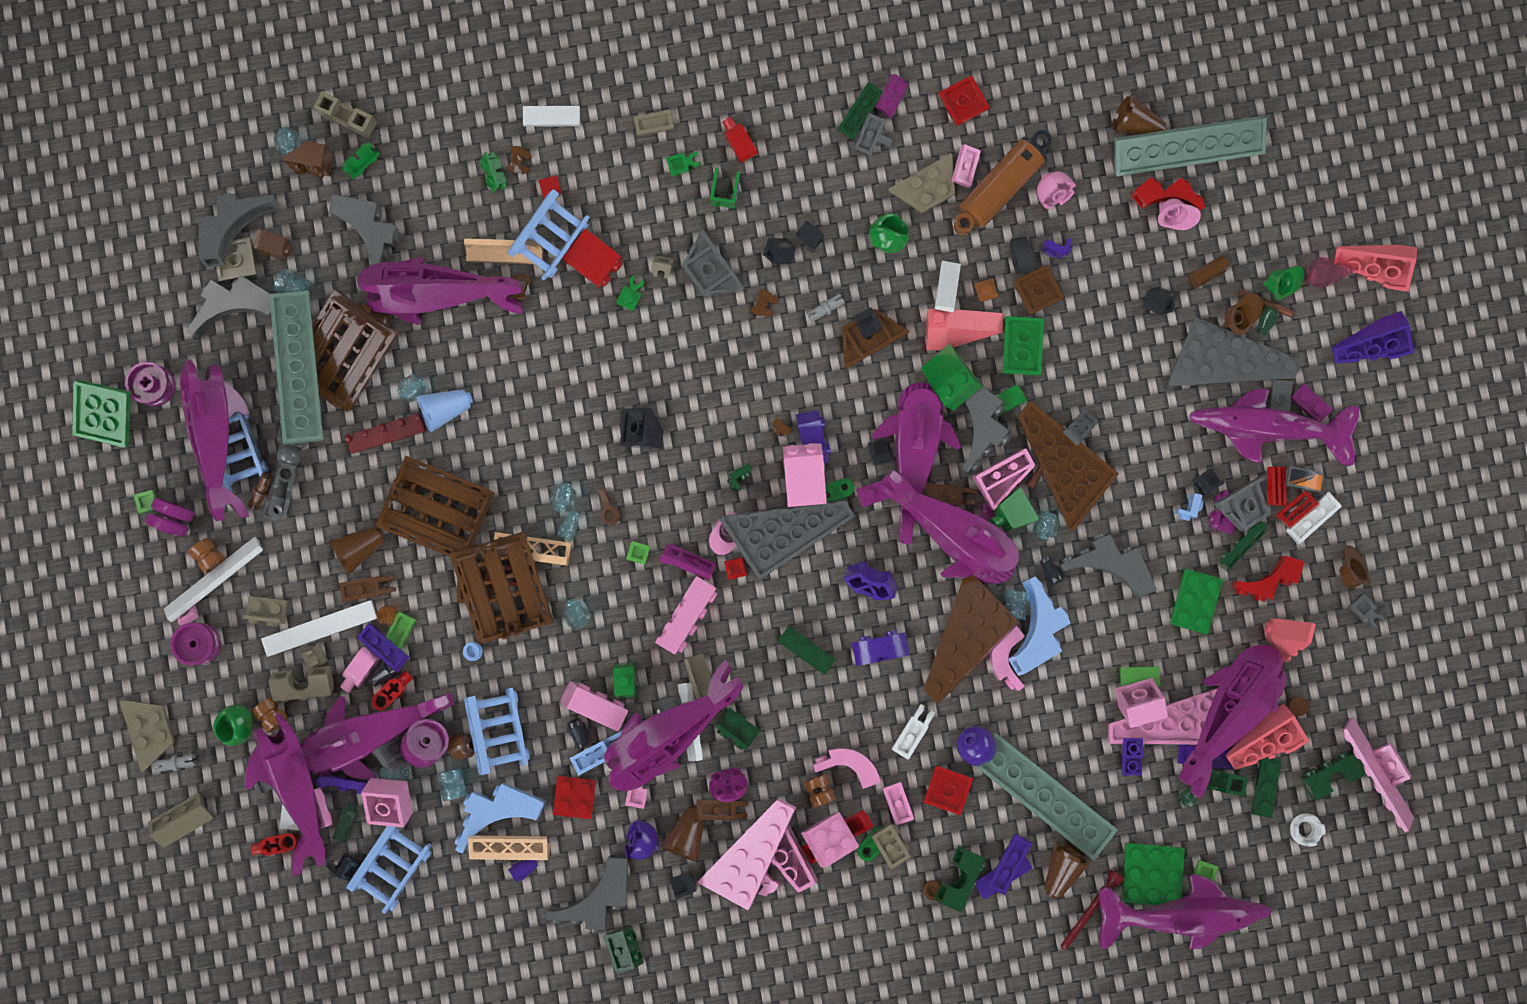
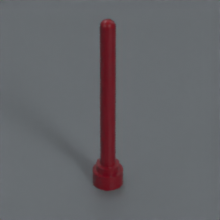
M1111 869L1107 874L1108 878L1104 886L1112 889L1114 886L1120 885L1124 878ZM1099 893L1061 943V949L1067 950L1100 906Z

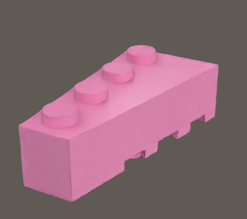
M696 576L685 593L682 602L675 609L672 619L665 625L661 637H658L655 643L675 655L678 652L682 653L688 644L685 642L688 635L693 636L698 627L695 625L697 620H702L708 610L705 607L708 602L713 603L718 594L715 592L717 588Z
M788 824L772 859V863L778 867L783 876L799 893L815 885L818 878Z

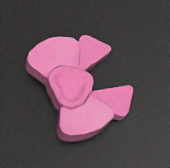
M766 873L761 883L764 886L759 895L767 896L773 893L778 888L779 882L773 880Z

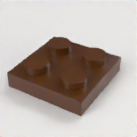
M1048 265L1012 282L1029 316L1064 299Z

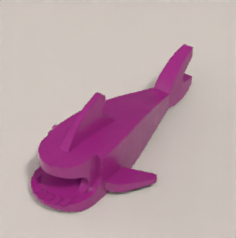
M423 257L401 262L373 264L365 268L357 278L358 287L363 291L369 292L366 296L368 308L375 312L393 314L404 321L416 325L422 323V318L418 313L445 309L486 296L501 308L522 314V303L508 296L521 293V282L508 277H484L446 267L423 264Z
M188 359L183 365L180 377L181 398L189 440L206 487L208 508L215 521L224 520L225 505H230L240 518L250 517L242 501L230 490L222 487L228 450L229 418L234 412L247 415L249 410L238 392L224 381L218 364L208 365L205 379L201 381L197 376L195 364H193L192 359Z
M915 383L905 388L898 400L897 414L887 417L872 435V438L877 440L895 434L897 472L919 494L923 493L937 453L939 441L941 440L955 449L961 448L952 426L943 420L942 401L931 385L927 383ZM902 505L898 524V538L902 544L911 545L915 518Z
M894 470L891 471L889 476L886 475L879 485L881 489L895 502L904 506L942 550L955 561L954 564L941 572L942 577L967 578L974 575L985 583L999 584L1008 580L1014 574L1019 559L1017 546L1006 536V532L989 522L994 515L987 504L981 506V513L978 516L945 502L916 493L911 484Z
M1267 645L1249 647L1239 654L1231 666L1222 668L1204 680V684L1207 686L1219 687L1211 703L1196 748L1185 761L1180 774V780L1192 786L1191 793L1195 797L1201 799L1207 788L1212 771V760L1250 732L1270 711L1275 712L1278 710V702L1283 694L1282 691L1286 685L1287 677L1282 669V655L1276 648Z
M726 660L714 673L707 696L670 708L642 722L641 716L638 713L632 715L620 737L610 745L604 754V761L612 769L608 779L612 788L620 791L634 790L645 785L654 777L677 769L680 766L679 762L675 760L692 744L718 711L727 707L737 698L744 687L737 677L726 683L732 670Z
M451 693L437 696L415 706L345 719L346 699L344 696H340L326 714L325 726L309 734L301 744V750L308 771L316 775H328L342 769L349 777L365 780L376 778V775L361 760L373 754V751L379 746L407 731L416 721L438 714L454 705Z
M281 713L275 714L279 728L277 733L267 735L262 727L253 730L256 747L247 763L245 787L252 789L258 781L272 786L286 811L303 835L297 842L291 860V874L294 877L301 874L303 863L307 856H313L318 867L324 865L325 848L319 835L312 782L300 744Z

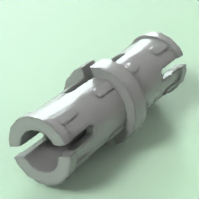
M838 293L826 302H820L821 305L806 312V314L813 323L822 316L831 314V311L844 305L845 302Z
M195 754L180 757L175 755L169 759L155 760L154 767L159 766L155 768V772L178 771L183 767L196 766L197 760H193L196 756Z

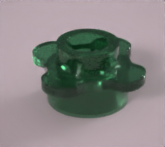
M1191 788L1182 791L1177 798V801L1182 802L1181 804L1185 807L1194 805L1198 800L1191 793Z

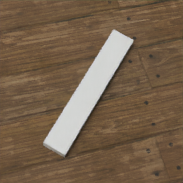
M253 537L165 607L164 611L167 619L171 623L263 551L260 541Z
M370 600L261 638L267 657L378 619L373 601Z

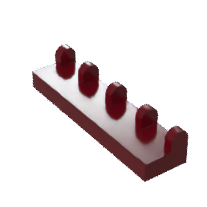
M416 413L412 416L399 418L392 422L382 423L378 426L344 436L346 442H348L351 454H355L422 434L426 431L421 414Z

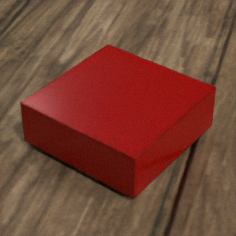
M557 175L538 180L543 199L552 190L562 195Z
M743 557L724 561L728 580L747 576Z

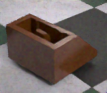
M306 141L283 157V161L296 174L305 175V173H311L312 176L318 178L330 177L334 154L325 144Z

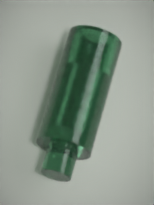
M348 802L346 808H342L332 837L334 840L346 842L356 811H354L355 803Z

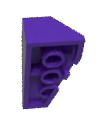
M1402 311L1380 318L1331 347L1335 364L1359 362L1361 359L1369 358L1371 361L1382 357L1396 359L1414 353L1410 326Z

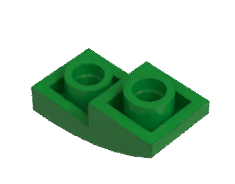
M1018 384L995 395L1005 402L1003 406L1005 409L1002 414L1027 402Z

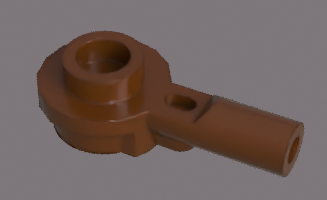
M601 488L598 490L604 507L601 518L605 524L615 525L620 520V512L617 508L611 506L605 488Z

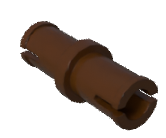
M266 472L262 473L258 484L254 486L253 494L248 502V506L251 509L255 506V510H258L264 497L268 495V488L274 479L271 474L268 473L267 477H265Z

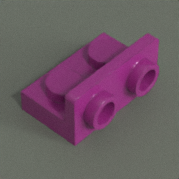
M1223 490L1217 493L1214 503L1230 494L1229 491ZM1215 507V510L1209 515V528L1232 535L1235 526Z

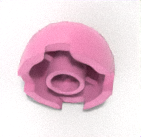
M1064 172L1046 173L1042 176L1037 186L1038 199L1046 209H1053L1052 205L1057 203L1062 205L1074 194L1073 188L1076 187V184Z

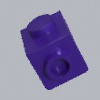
M1068 238L1064 246L1046 239L1041 250L1049 257L1062 259L1064 255H1069L1073 247L1070 245L1072 239Z

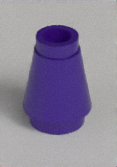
M522 860L513 864L508 870L517 883L520 880L522 882L538 867V864L535 860Z

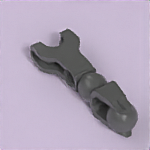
M281 424L277 435V441L282 445L277 451L279 463L276 466L278 468L274 472V479L263 509L264 518L272 522L282 519L287 514L295 476L294 470L301 460L300 449L309 444V442L284 445ZM282 469L289 473L288 479H283L280 476ZM274 507L277 508V514L273 511Z

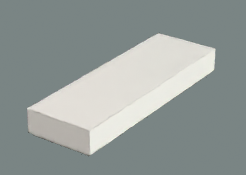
M523 106V126H580V106Z
M942 261L934 309L954 312L961 264Z
M1327 492L1318 500L1319 506L1293 528L1285 530L1297 544L1302 543L1342 507L1330 492Z

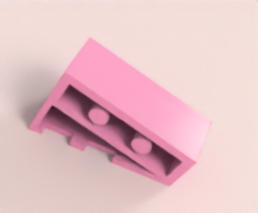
M1025 448L972 476L990 510H994L1007 497L1010 491L1034 468L1035 464Z
M570 681L560 702L566 708L619 731L628 713V710L624 707L625 704L616 699L611 701L607 699L608 696L599 691L595 693L590 690V687L582 683L579 685Z

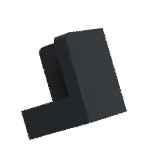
M807 220L795 234L811 253L824 239V234Z
M768 238L763 256L772 264H791L797 247L786 238Z
M1162 287L1149 289L1146 292L1144 308L1161 316L1174 311L1177 294Z
M872 307L854 315L853 319L864 339L881 331L882 327Z
M886 440L873 443L868 442L867 446L873 466L893 460Z
M1212 468L1192 479V482L1202 496L1207 495L1225 483L1224 479L1219 480Z
M347 852L344 853L337 865L329 862L326 865L339 879L351 881L361 866Z
M691 870L669 880L675 900L692 894L698 889Z

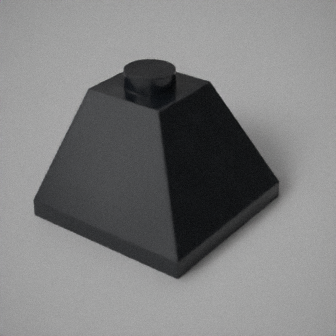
M624 408L620 446L662 449L664 430L652 408Z

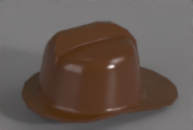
M1253 293L1246 294L1237 304L1230 306L1225 313L1224 326L1230 328L1236 335L1246 334L1262 313L1263 302L1260 296Z
M1347 545L1344 548L1346 561L1339 569L1346 588L1352 589L1362 584L1369 586L1371 580L1366 571L1362 556L1353 546Z

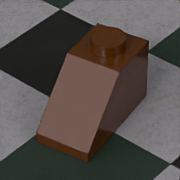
M258 229L253 248L262 255L287 260V256L291 254L292 250L291 242L286 238Z

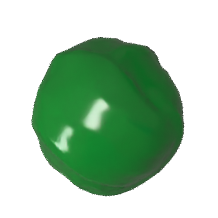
M893 213L882 215L869 228L871 245L884 253L901 251L906 246L910 236L907 224L898 215Z
M230 705L224 708L215 718L213 732L226 746H237L244 743L251 735L252 715L242 705Z

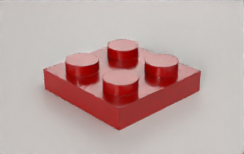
M972 75L938 93L956 127L990 109Z
M935 765L923 802L961 816L973 778Z
M558 775L553 815L592 819L597 780Z

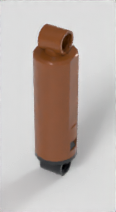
M1040 130L1034 134L1032 140L1028 137H1022L959 204V209L962 213L957 216L954 222V230L957 234L962 236L969 234L974 225L984 228L1047 161V156L1044 152L1048 150L1052 142L1049 132ZM1037 139H1043L1046 144L1039 145ZM962 220L967 221L969 227L962 228L959 222Z

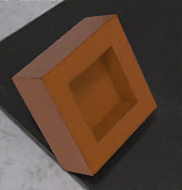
M993 278L974 284L979 303L998 297Z

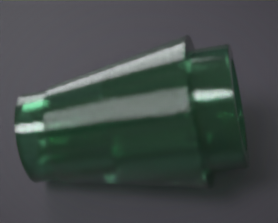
M1265 306L1260 315L1256 332L1267 336L1279 319L1278 315L1280 312Z

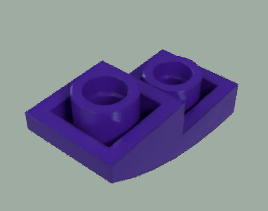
M1142 737L1123 738L1121 774L1123 776L1142 775Z

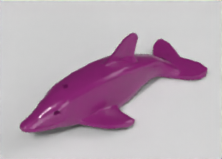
M1256 389L1244 394L1232 406L1200 409L1189 414L1190 420L1197 425L1226 435L1237 451L1251 462H1262L1261 448L1264 442L1321 439L1340 464L1348 467L1354 465L1355 449L1352 435L1359 418V407L1357 406L1346 407L1330 422L1322 424L1289 411L1266 408L1269 390Z
M1197 874L1189 875L1191 893L1188 896L1138 910L1130 908L1110 887L1103 886L1099 889V901L1102 911L1099 946L1102 949L1111 947L1125 928L1128 926H1139L1166 933L1191 935L1189 949H1201L1215 941L1221 933L1237 931L1257 920L1267 918L1271 915V909L1260 903L1231 898L1212 880Z

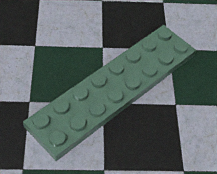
M1263 115L1114 138L1115 175L1123 176L1266 154L1267 118Z
M307 290L269 294L283 444L322 441L324 437L310 292Z
M993 732L997 744L996 754L990 762L975 767L1088 857L1095 860L1118 830L1002 737Z

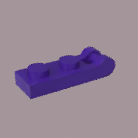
M333 775L320 776L316 781L317 786L320 788L331 785L337 786V790L340 791L354 789L357 794H361L368 781Z

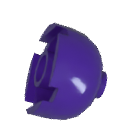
M972 726L963 730L956 744L961 758L973 766H982L981 764L990 762L997 749L993 734L979 726Z
M637 820L631 824L626 839H629V846L625 845V856L635 860L647 859L659 847L657 832L651 824L645 821Z

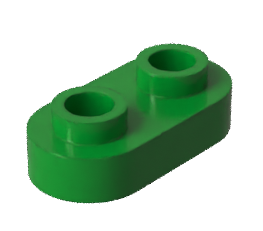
M842 478L825 485L826 492L831 494V497L826 499V501L842 500L849 497L854 491L853 482L848 478ZM846 484L848 490L843 491L841 485Z
M882 826L873 828L859 844L857 853L863 861H872L880 853L871 834L881 829ZM869 847L871 849L870 853L865 854L863 852L864 848Z

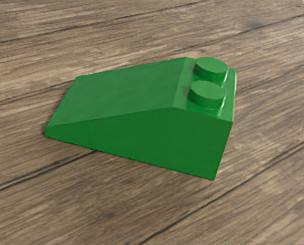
M950 343L921 367L934 392L942 403L953 411L983 386Z

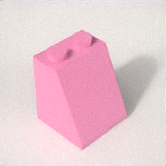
M811 443L808 445L783 447L788 507L827 504L822 445Z

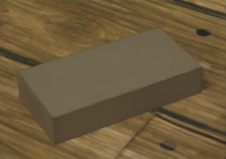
M670 109L634 117L638 137L675 130Z

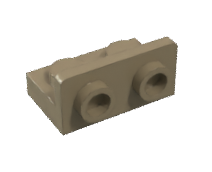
M248 596L246 615H243L242 619H248L250 624H260V621L267 622V626L279 627V623L285 624L289 601Z
M886 821V825L872 833L871 837L889 868L893 869L911 858L908 853L910 848L905 840L901 841L898 835L901 832L896 824L892 825L889 821Z

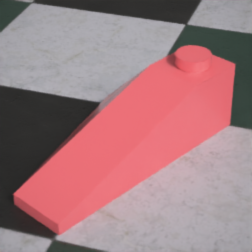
M1404 245L1337 246L1333 265L1354 274H1361L1367 280L1377 281L1388 289L1409 291L1417 259V247Z
M928 309L926 350L941 351L949 343L953 347H957L1003 332V313L955 309L954 312Z
M1273 618L1266 622L1264 628L1265 638L1270 646L1280 652L1283 662H1289L1291 656L1298 655V650L1303 651L1311 644L1316 624Z
M1283 703L1278 706L1277 711L1269 712L1225 756L1234 770L1256 764L1260 759L1267 757L1269 759L1275 758L1276 754L1282 752L1286 754L1291 753L1308 743L1309 740L1295 716Z

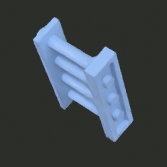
M555 190L548 193L507 251V254L511 257H514L517 253L519 255L523 254L543 269L545 273L541 277L542 280L554 276L558 270L556 265L579 232L582 233L588 227L586 222L590 218L586 215L580 221L560 206L556 200L559 193ZM548 209H553L576 227L571 235L547 218L545 213ZM538 223L540 225L543 224L566 241L561 250L536 233L535 227ZM527 239H533L555 256L550 265L526 248L527 245L524 243Z
M237 412L229 418V424L240 420L243 431L229 435L228 444L246 438L249 448L227 456L225 467L230 463L249 456H253L256 466L233 475L227 474L225 470L222 487L233 491L231 486L233 482L257 473L261 477V474L266 472L265 477H267V472L269 471L266 461H263L251 429L248 420L250 418L249 413L242 415Z
M513 688L505 689V696L479 701L475 699V696L464 698L479 775L489 774L490 769L495 765L517 760L520 761V765H528V760H530L529 751L527 748L525 749L516 706L518 696L516 691H513ZM508 703L509 715L486 720L479 719L478 711L481 708ZM512 722L513 734L490 739L483 738L482 730L484 728ZM516 741L517 753L491 759L487 757L486 749L488 747Z
M387 826L346 887L351 892L357 888H362L386 905L382 910L384 914L389 910L393 911L399 903L396 899L422 860L425 862L432 853L430 851L432 847L430 843L423 849L399 833L400 830L395 826ZM390 839L397 840L419 855L413 865L388 849L387 843ZM379 855H384L408 872L402 882L377 865L378 863L375 861ZM368 872H374L397 888L391 898L366 882L365 876Z

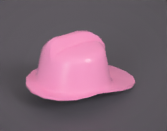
M1173 198L1159 203L1158 223L1163 227L1187 230L1194 227L1201 218L1198 208L1184 204L1179 199Z
M718 520L710 534L709 544L713 552L725 555L731 552L736 544L721 521Z

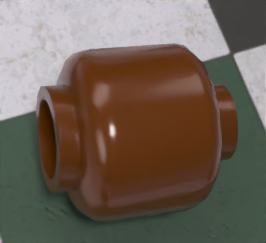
M469 733L454 735L449 739L447 751L452 758L462 760L474 755L472 737Z

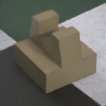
M655 256L652 262L653 276L657 277L658 271L661 270L665 273L664 278L668 279L674 259Z
M320 645L301 654L309 670L329 662Z

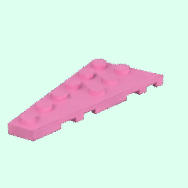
M1218 688L1167 704L1168 717L1159 721H1153L1130 728L1125 718L1108 723V743L1122 744L1123 738L1142 737L1143 744L1197 745Z
M779 798L697 883L749 910L796 807Z

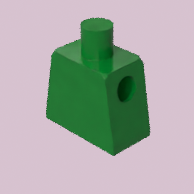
M1019 488L998 504L993 510L995 517L990 519L989 522L997 527H1002L1005 532L1027 526L1039 520L1022 488Z
M635 662L615 663L613 673L616 699H637Z

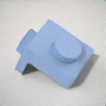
M1191 494L1187 510L1177 509L1174 514L1179 515V519L1190 521L1191 518H1197L1198 511L1202 510L1204 503L1201 500L1202 495Z

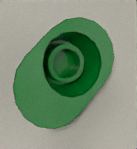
M1298 265L1288 269H1276L1263 282V285L1267 287L1270 293L1274 294L1275 299L1281 300L1295 293L1301 287L1304 280V270Z

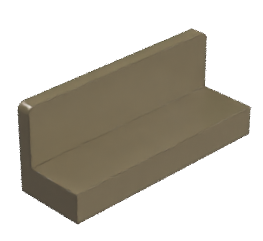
M704 654L684 659L696 699L707 696L712 679Z
M198 792L149 821V835L164 848L212 820L213 815L205 808L203 796Z

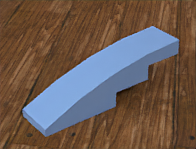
M622 731L571 757L570 760L578 775L605 762L604 754L606 750L620 737Z

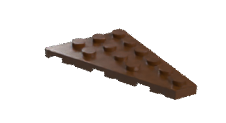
M1029 401L1017 417L1068 529L1073 532L1119 473L1083 443L1074 444L1063 433L1065 429L1033 402Z
M974 575L962 580L924 687L926 693L937 704L1020 623Z

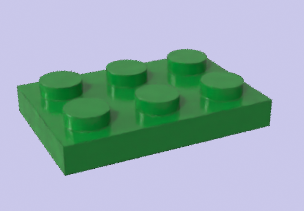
M1005 317L1002 374L1041 376L1043 318Z
M1184 569L1169 624L1208 635L1223 579Z

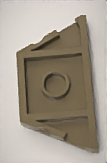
M948 154L889 188V194L895 195L903 203L912 206L914 210L921 214L955 195L954 182H952V154Z
M121 700L119 702L141 772L147 771L149 766L175 743L164 705Z

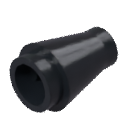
M1050 556L1039 561L1046 581L1051 586L1065 579L1064 573L1052 561Z
M384 662L369 677V680L376 687L381 683L396 678L399 671H394Z
M581 718L568 722L567 731L577 745V748L587 746L585 722H582Z

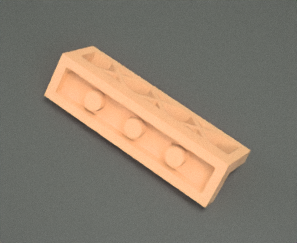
M464 239V245L467 247V262L535 264L523 254L519 255L517 253L514 257L507 254L515 240ZM526 240L524 243L527 245L526 248L543 260V247L536 241Z
M495 532L494 540L512 534ZM527 537L530 549L534 551L532 553L534 561L568 566L571 543ZM539 543H545L549 550L544 554H539L534 547ZM559 545L566 546L565 557L557 556L553 550ZM506 548L498 550L500 556L507 554Z
M469 836L468 838L469 859L548 860L550 843H548L547 836Z

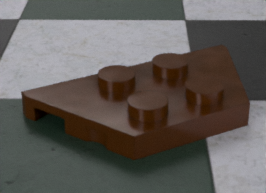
M873 309L882 327L881 331L864 339L855 321L842 327L845 369H849L909 334V330L898 325L891 318L884 316L877 309Z

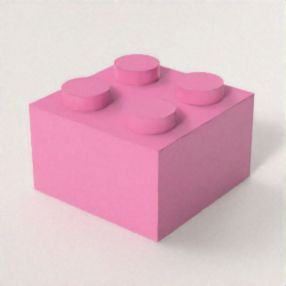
M1153 678L1115 688L1118 707L1130 728L1139 727L1143 724L1168 717L1165 698Z
M370 778L361 792L367 824L404 827L413 814L407 781Z
M840 812L832 813L801 833L820 867H828L859 847Z

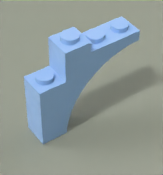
M1036 576L1022 583L1028 595L1031 615L1025 641L1019 650L1009 658L1018 676L1026 674L1062 652L1060 642L1053 634L1070 624L1067 612L1062 607L1054 609L1052 600L1046 595L1043 590V584Z
M507 783L496 786L493 793L495 799L476 791L472 792L471 795L468 794L463 805L466 806L464 811L471 815H467L463 822L465 829L462 834L459 833L455 841L457 847L455 850L464 853L469 845V836H476L485 826L497 820L510 817L538 820L546 800Z

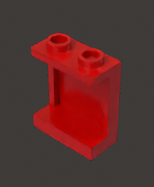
M584 229L562 257L564 263L569 267H573L598 289L602 286L605 287L611 280V274L617 272L623 264L621 263L622 257L587 229Z

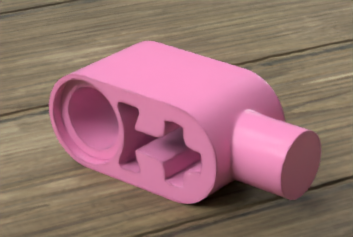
M363 646L345 669L342 676L346 679L340 687L348 693L351 692L355 685L360 687L380 658Z

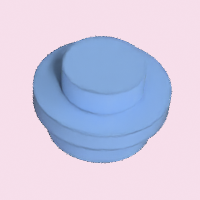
M469 642L463 648V655L469 661H476L482 656V647L477 642Z

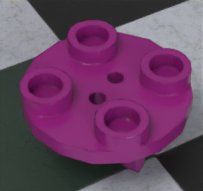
M739 768L714 772L709 782V790L712 797L721 802L738 800L745 794L748 787L747 779Z

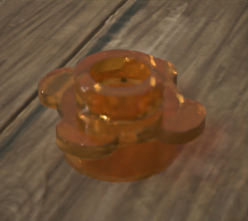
M386 605L381 607L377 614L380 624L387 623V625L391 626L395 619L396 608H389Z

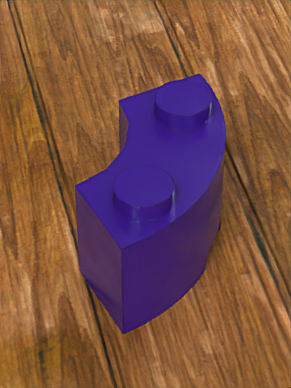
M818 410L795 414L801 444H821L823 462H829L828 454H831L829 443H825L822 428H825L824 417L819 416Z
M865 561L848 566L843 578L855 592L870 596L874 600L893 599L898 588L890 571L874 570Z
M897 630L885 632L886 636L874 639H871L870 635L859 637V642L852 643L856 666L910 655L906 633L898 634Z

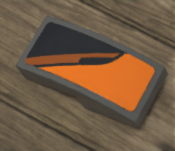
M1289 466L1285 486L1321 493L1325 474Z

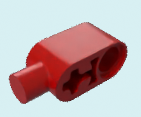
M732 117L726 118L722 122L727 130L724 132V135L740 163L757 155L758 152L741 123L736 125Z
M405 670L397 679L389 680L373 696L371 700L372 706L376 710L390 708L406 692L407 684L413 679L411 674ZM393 684H399V691H394L391 694L387 693L395 688ZM380 696L386 698V705L384 707L378 703Z
M294 831L270 836L261 842L251 844V852L253 856L258 854L270 856L295 849L301 837ZM288 836L293 839V846L287 844L286 839ZM277 842L279 843L278 846H275V847H273V848H272V847H268V844H269V843H270V844H274V843H277Z

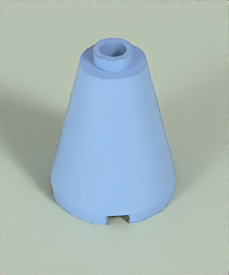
M465 390L417 396L419 408L422 410L423 419L430 432L437 430L471 407L470 403H473L470 393H466Z

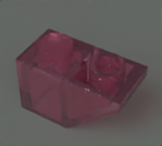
M1319 257L1311 262L1305 283L1324 289L1353 274L1354 270L1348 268L1346 264H1334L1327 258Z

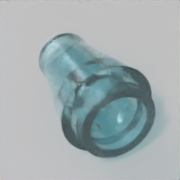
M569 510L567 516L557 529L559 531L557 535L564 539L572 540L576 535L580 514Z

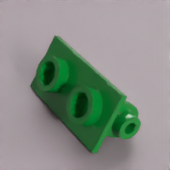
M369 142L363 143L355 151L359 156L358 159L351 155L343 163L344 166L341 167L352 180L359 177L369 164L374 163L377 156L380 155Z
M484 152L480 159V167L485 171L487 186L495 194L498 188L500 190L506 189L508 182L503 171L496 172V170L502 168L498 155H495V152H491L488 155L487 152Z

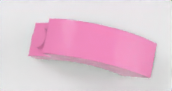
M1017 626L990 652V664L997 680L1001 681L1006 677L1005 683L1011 690L1020 691L1025 686L1010 668L1008 660L1012 647L1025 637Z
M829 749L830 758L822 756L815 759L816 763H813L815 772L835 765H846L852 768L857 773L863 789L881 782L878 772L871 761L853 749Z

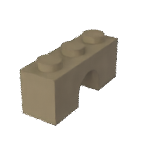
M321 91L313 106L319 115L368 139L377 124L372 115L356 107L352 109L343 104L339 99Z
M331 667L311 668L307 676V683L296 681L292 670L272 672L268 680L272 700L287 702L292 699L306 700L310 697H328L334 689Z

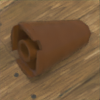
M1133 95L1127 96L1122 101L1116 111L1118 118H1113L1112 121L1113 130L1131 135L1167 130L1166 123Z
M374 526L331 539L328 542L332 549H334L338 560L347 574H350L384 544L383 539L386 537L380 528L376 529Z
M693 804L692 807L686 808L661 846L670 853L683 856L685 859L697 862L705 821L696 819V805Z
M1057 841L1054 845L1044 889L1047 891L1046 894L1054 899H1057V897L1061 898L1091 863L1090 857L1088 860L1084 858L1086 855L1084 852L1067 843L1065 846H1061L1060 841Z

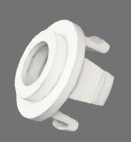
M1308 813L1297 815L1290 825L1292 838L1298 844L1304 846H1316L1321 836L1326 833L1325 825L1321 824L1316 816ZM1302 822H1308L1312 827V832L1308 836H1302L1299 833V825Z

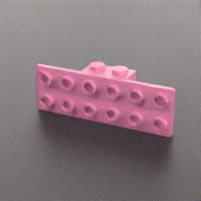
M1354 717L1349 718L1343 729L1344 738L1352 744L1355 756L1363 762L1366 774L1372 777L1375 782V789L1379 794L1383 795L1385 805L1389 811L1392 810L1397 825L1400 828L1402 827L1404 832L1409 831L1414 816L1395 785L1411 779V774L1391 742L1373 750Z

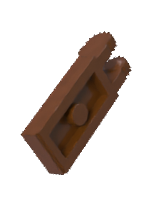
M926 483L923 495L950 505L976 506L977 501L962 500V493L974 495L978 494V489Z
M394 575L376 576L339 583L342 602L396 592V587H387L386 589H381L380 582H390L394 580Z
M697 799L696 819L735 820V818H747V813L735 812V806H747L748 801L721 802L716 799Z

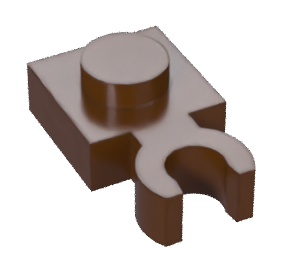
M778 418L772 423L773 431L780 437L787 438L792 431Z

